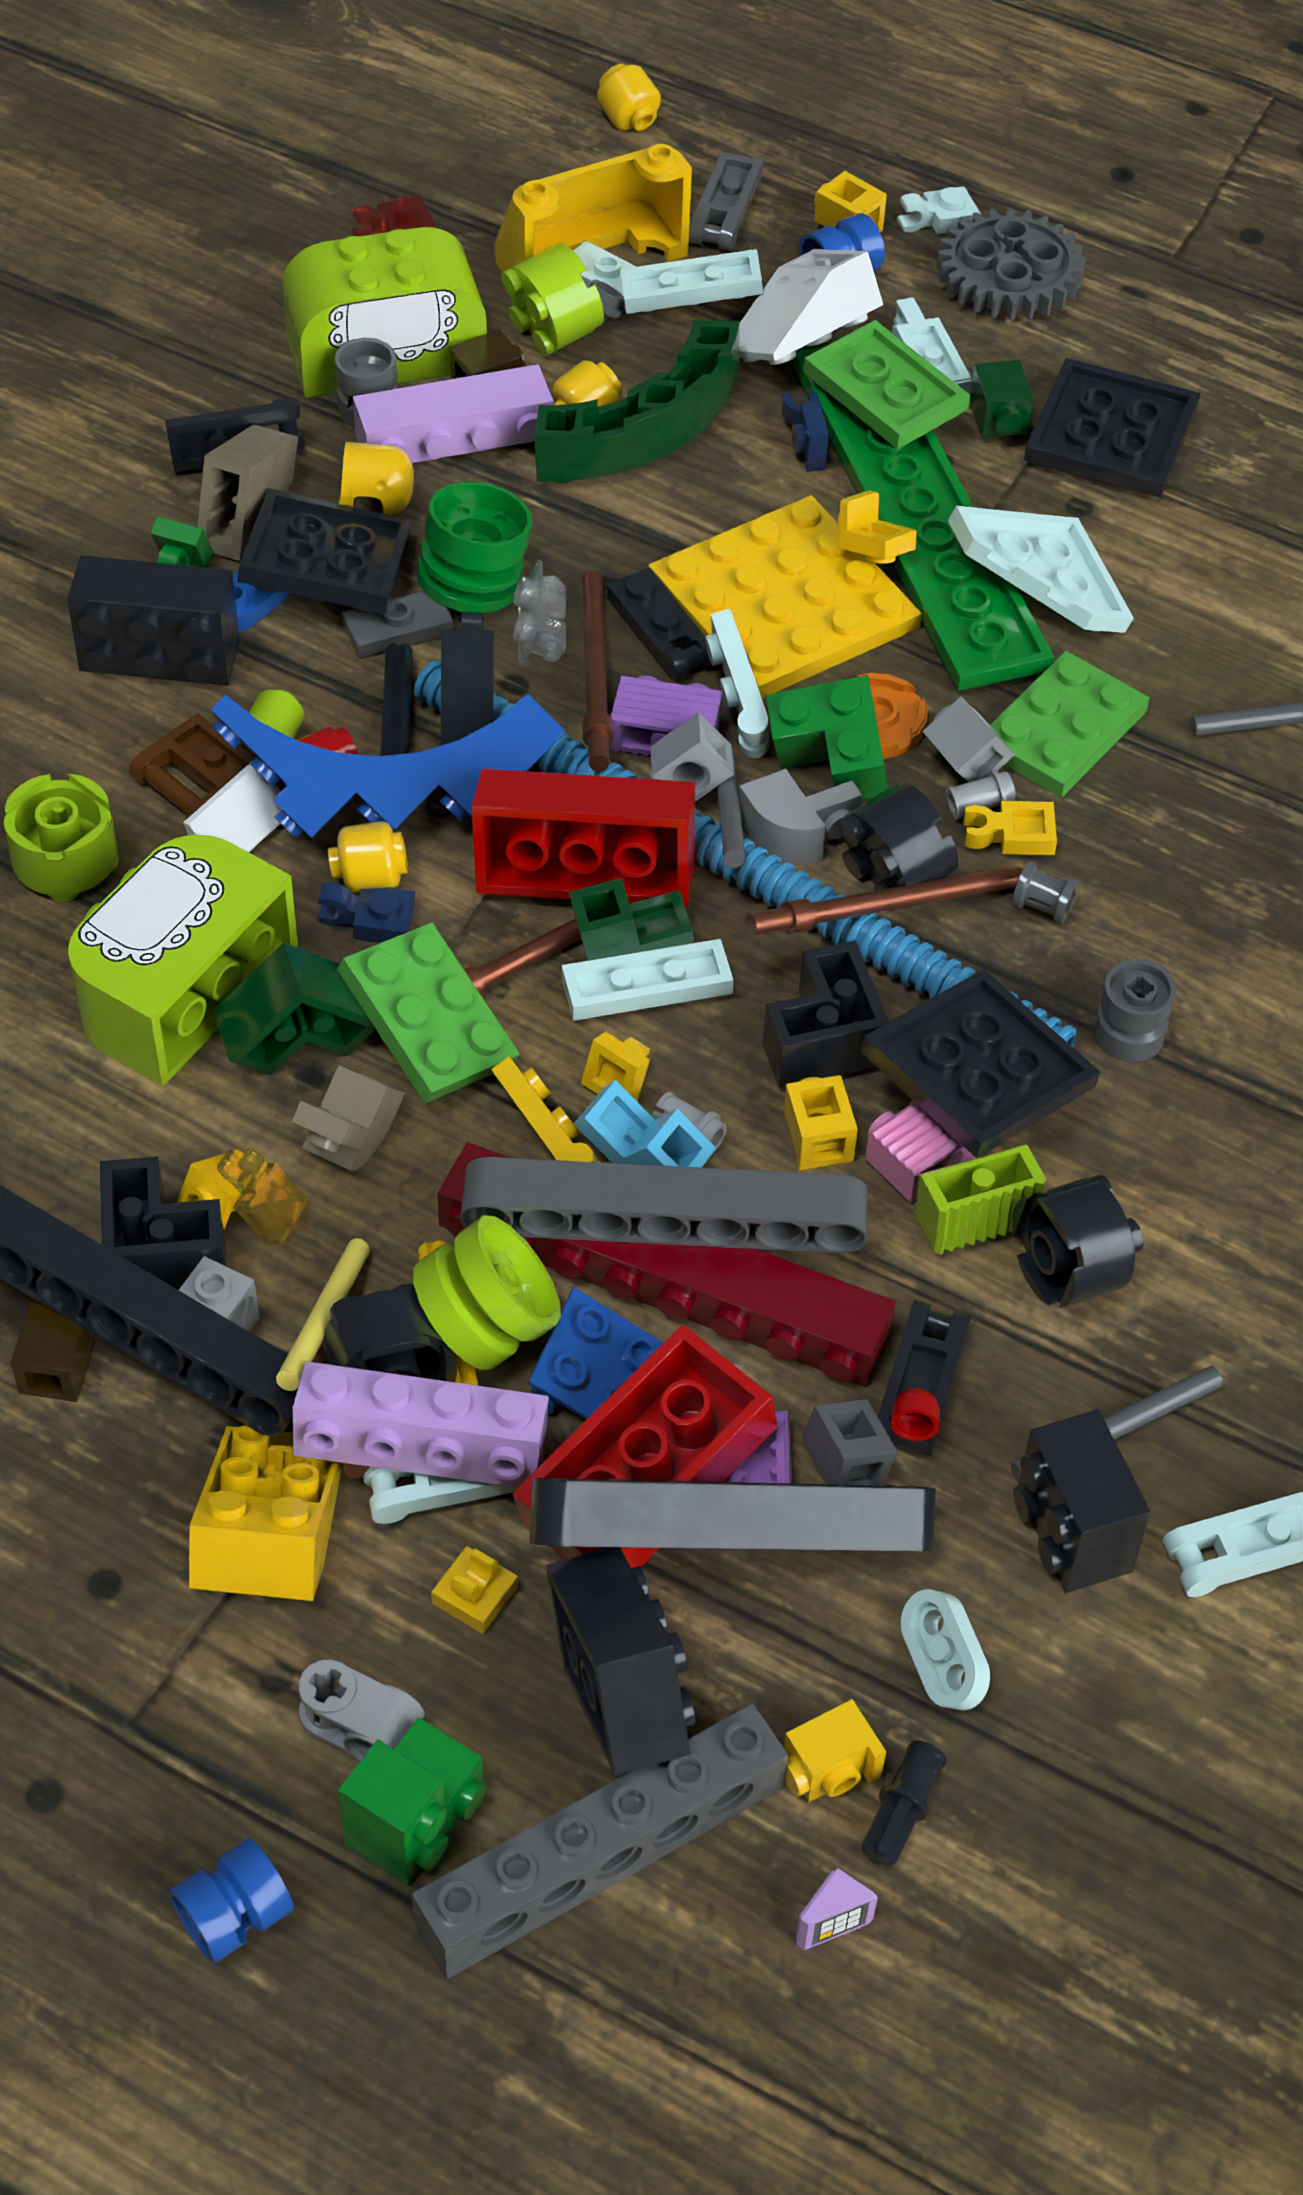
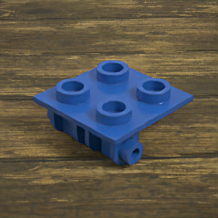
M574 1287L561 1311V1318L556 1326H554L527 1384L532 1386L530 1390L532 1394L549 1396L548 1414L553 1413L555 1408L565 1406L587 1420L663 1342Z

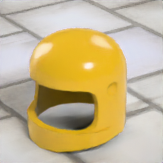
M346 442L341 495L337 504L354 507V498L365 496L379 499L383 505V514L394 515L404 510L410 502L414 486V470L409 456L396 446Z

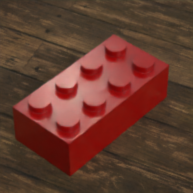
M481 769L471 806L476 893L570 899L569 892L622 878L629 903L680 890L685 907L689 906L695 873V782Z
M682 1324L512 1493L522 1523L530 1529L532 1478L725 1482L778 1428L773 1396ZM549 1546L564 1560L609 1548ZM620 1547L631 1568L635 1566L642 1567L659 1549Z

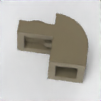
M338 1065L321 1106L300 1101L291 1122L309 1130L302 1146L303 1149L350 1171H354L368 1162L386 1137L405 1092L363 1073Z

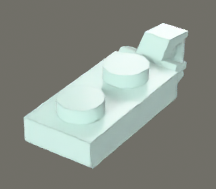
M914 297L897 300L896 318H894L895 325L892 326V333L963 390L970 393L971 376L939 317L925 319Z

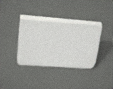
M250 762L183 822L187 834L219 837L250 852L280 825L274 818L280 809L273 804V799L281 790L276 784L272 787L250 765L252 762Z

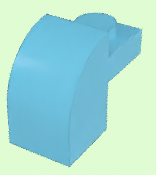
M616 1080L608 1083L601 1089L574 1123L609 1159L607 1163L702 1168L717 1149L678 1109L654 1119Z

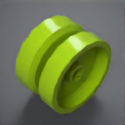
M483 1215L460 1231L454 1239V1245L442 1244L422 1258L413 1268V1284L420 1305L431 1325L452 1351L464 1362L479 1370H492L515 1354L520 1346V1341H534L556 1326L561 1318L560 1300L554 1283L542 1261L523 1237L509 1224L495 1216Z

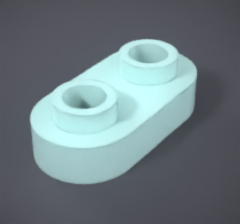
M931 1589L915 1593L907 1601L902 1611L901 1631L928 1696L934 1703L946 1708L968 1710L975 1707L987 1693L990 1683V1670L961 1602L951 1594ZM943 1617V1627L939 1632L938 1623L940 1618ZM965 1671L964 1682L961 1684V1677Z

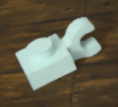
M949 187L943 190L924 192L923 198L915 193L902 196L900 198L902 206L906 212L911 213L898 216L897 221L904 232H915L921 228L932 226L936 234L947 233L948 228L957 229L959 219L972 223L973 213L977 212L980 215L981 213L965 187Z

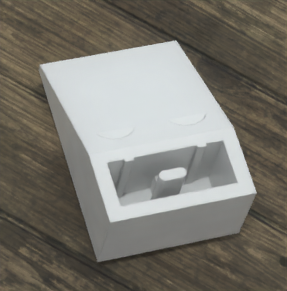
M814 249L778 267L763 289V294L758 296L740 322L739 358H743L744 362L769 360L771 365L785 363L796 357L795 350L805 345H818L831 339V332L837 328L851 327L868 319V312L883 305L868 251Z

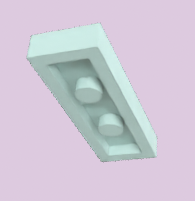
M757 249L620 269L626 314L763 294Z
M721 939L562 965V982L573 1021L733 994L734 980Z

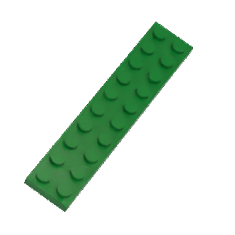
M826 346L796 351L793 367L807 395L808 391L814 390L817 393L818 402L821 404L827 426L828 436L857 493L868 490L878 492V520L916 530V549L896 556L893 564L911 600L922 613V621L957 690L962 691L1044 673L1053 664L1054 655L1018 588L967 556L948 522L956 506H974L933 430L899 449L895 448L803 373L805 357Z

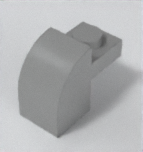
M786 769L739 785V802L743 830L749 839L754 842L756 848L763 847L768 850L769 856L772 854L781 857L782 862L803 865L822 861L824 842L844 837L839 826V820L861 806L862 794L853 781L805 797Z

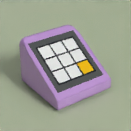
M839 1868L836 1871L832 1870L799 1915L795 1938L797 1940L796 1945L803 1950H807L869 1924L874 1919L877 1895Z

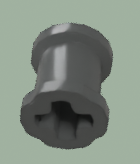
M1028 862L1016 885L1012 906L1019 909L1024 905L1053 915L1055 922L1064 924L1076 899L1080 882L1072 877L1066 881L1038 870L1037 864Z

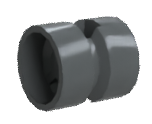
M358 338L343 344L336 351L334 359L336 382L338 385V412L340 418L347 425L354 428L353 396L398 389L396 383L398 375L395 351L388 343L375 338Z
M1133 959L1114 965L1107 973L1094 1029L1096 1042L1106 1054L1117 1060L1129 1063L1143 1062L1154 1057L1162 1049L1177 990L1173 977L1165 968L1151 961Z

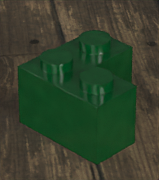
M285 942L213 1009L229 1061L269 1075L278 1069L305 1042L347 1056L376 1028L338 972L339 963Z

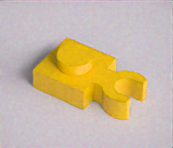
M1001 801L1000 812H993L989 808L980 805L965 807L963 825L980 827L966 829L965 847L982 849L991 843H1001L1002 854L1055 855L1057 836L1054 802Z

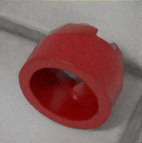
M919 1387L907 1389L900 1393L892 1407L891 1428L894 1433L909 1441H924L934 1437L940 1428V1408L937 1398L929 1391Z

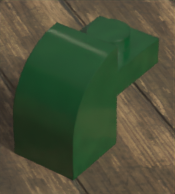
M622 878L569 892L585 953L589 961L695 943L680 890L630 904Z

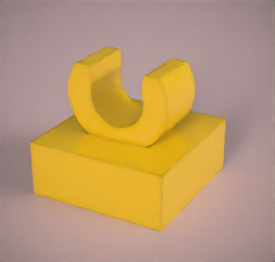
M604 1032L593 1039L581 1084L598 1094L605 1085L616 1080L638 1101L650 1061L645 1056L649 1054L650 1048L633 1037L622 1042L610 1033Z
M466 1546L432 1590V1604L484 1634L518 1589V1576L500 1566L497 1560L476 1548L473 1550Z

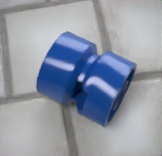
M861 212L838 221L836 227L828 225L804 235L799 246L800 256L814 249L868 251L873 271L881 268L885 258L884 242L878 227L867 214Z
M250 1837L216 1859V1871L212 1874L200 1869L168 1890L169 1899L181 1923L198 1949L211 1964L217 1963L245 1944L246 1930L249 1928L262 1932L294 1911L292 1899L280 1875L263 1850Z

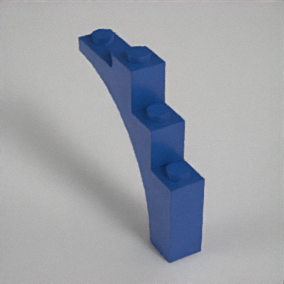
M226 694L211 708L212 715L218 719L212 728L233 749L242 743L256 757L250 765L272 787L279 780L286 786L273 799V804L280 809L274 818L295 839L304 833L312 840L354 796L362 802L356 810L369 823L385 821L389 823L394 832L436 788L444 794L438 802L459 823H462L466 817L472 822L471 806L481 769L527 771L565 732L527 694L497 720L458 741L417 753L369 756L337 753L296 741L258 721Z

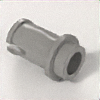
M997 770L989 771L986 778L955 787H947L945 790L947 805L955 820L964 816L965 807L980 805L989 809L996 807L1000 811L1001 801H1015L1016 798L1015 788L1010 775L1007 772L999 773Z
M670 1091L665 1093L657 1102L656 1106L664 1109L665 1112L662 1114L654 1110L652 1113L654 1119L678 1109L716 1148L722 1143L727 1131V1125L721 1122L720 1114L714 1111L706 1114L678 1098L677 1095Z

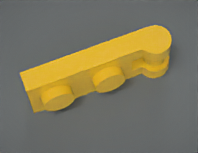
M508 1056L491 1069L556 1160L600 1162L587 1144L573 1143L572 1139L580 1134V1132L564 1110L559 1106L551 1112L545 1105L543 1100L551 1095V1093L532 1067L522 1073L510 1056Z

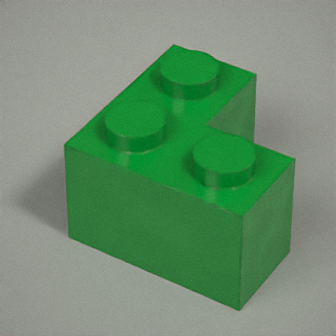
M868 675L766 695L773 742L781 769L829 760L834 786L853 781L862 794V800L874 798L889 788Z
M419 1717L395 1749L377 1739L338 1790L345 1846L409 1887L421 1869L429 1872L439 1862L449 1842V1838L446 1835L460 1817L468 1820L481 1804L486 1793L483 1779V1757Z

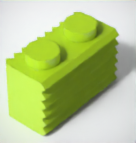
M1027 1144L998 1151L977 1159L974 1158L919 1174L920 1181L918 1182L919 1188L917 1189L918 1196H916L915 1215L935 1253L942 1255L945 1249L951 1252L956 1247L963 1249L966 1243L974 1246L976 1240L985 1242L987 1237L995 1239L997 1234L1006 1236L1007 1232H1012V1217L1016 1204L1022 1198L1045 1191L1046 1177Z

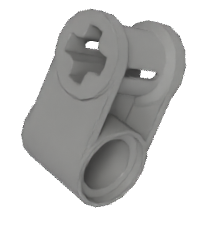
M320 1660L309 1665L302 1673L299 1681V1698L301 1700L299 1720L304 1731L313 1738L320 1739L352 1755L359 1762L377 1739L395 1749L417 1718L423 1719L425 1715L421 1705L406 1692L391 1685H384L335 1660ZM335 1677L339 1679V1686H335ZM317 1716L320 1717V1723L316 1721Z

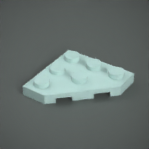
M964 506L955 507L948 522L967 556L1084 630L1126 632L1134 617L1078 518Z

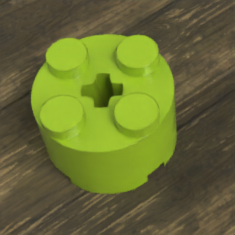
M564 243L548 247L501 273L502 283L509 293L513 306L508 308V315L513 326L519 333L528 330L532 334L537 350L544 357L593 332L595 328L601 326L604 322L603 306L596 286L586 287L580 274L587 271L578 255Z
M50 774L32 778L21 784L10 794L4 807V831L12 869L16 877L30 889L47 894L56 902H69L75 899L80 892L98 885L116 868L119 862L108 796L97 783L81 775L68 774L69 780L51 781Z

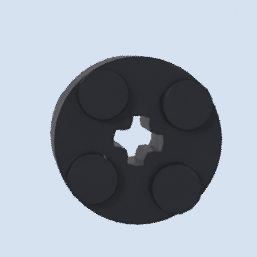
M903 783L899 787L898 784L889 787L839 820L840 829L848 846V850L842 853L843 861L849 872L856 879L867 876L874 884V891L900 886L907 887L944 879L957 870L958 854L951 834L942 839L934 823L942 819L937 809L920 790L909 783Z
M1105 1176L1086 1177L1020 1199L1014 1208L1012 1217L1013 1237L1022 1234L1026 1250L1025 1253L1017 1255V1258L1029 1286L1042 1302L1047 1305L1060 1303L1059 1308H1063L1124 1288L1130 1282L1134 1272L1135 1253L1143 1249V1235L1138 1223L1132 1218H1126L1119 1202L1114 1196L1112 1186Z
M403 1284L395 1289L377 1291L360 1298L355 1296L345 1297L334 1303L330 1308L331 1320L325 1328V1337L322 1342V1348L328 1365L455 1382L457 1365L452 1351L431 1325L420 1305L414 1284Z

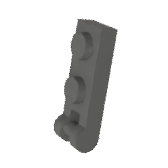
M726 152L720 153L690 222L689 244L702 246L704 242L717 244L719 250L733 252L738 232L763 175L764 160Z

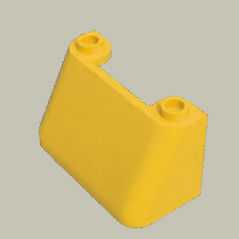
M656 144L646 149L539 180L526 182L514 191L495 241V261L497 266L504 272L548 247L564 243L574 250L585 240L602 249L629 242L638 255L646 253V247H655L664 251V258L667 262L688 257L692 167L676 149L666 144Z

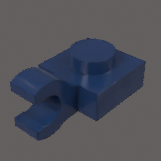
M814 390L808 391L807 403H794L791 400L790 393H784L782 401V416L787 422L793 424L792 443L794 452L802 453L807 472L825 470L829 435L821 404L818 402L819 398Z
M322 883L318 904H321L319 922L327 925L353 926V939L382 943L409 932L415 907V891L394 888L363 889L360 892V896H357L343 885Z

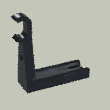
M462 613V628L441 630V746L458 741L494 722V631L484 629V613Z

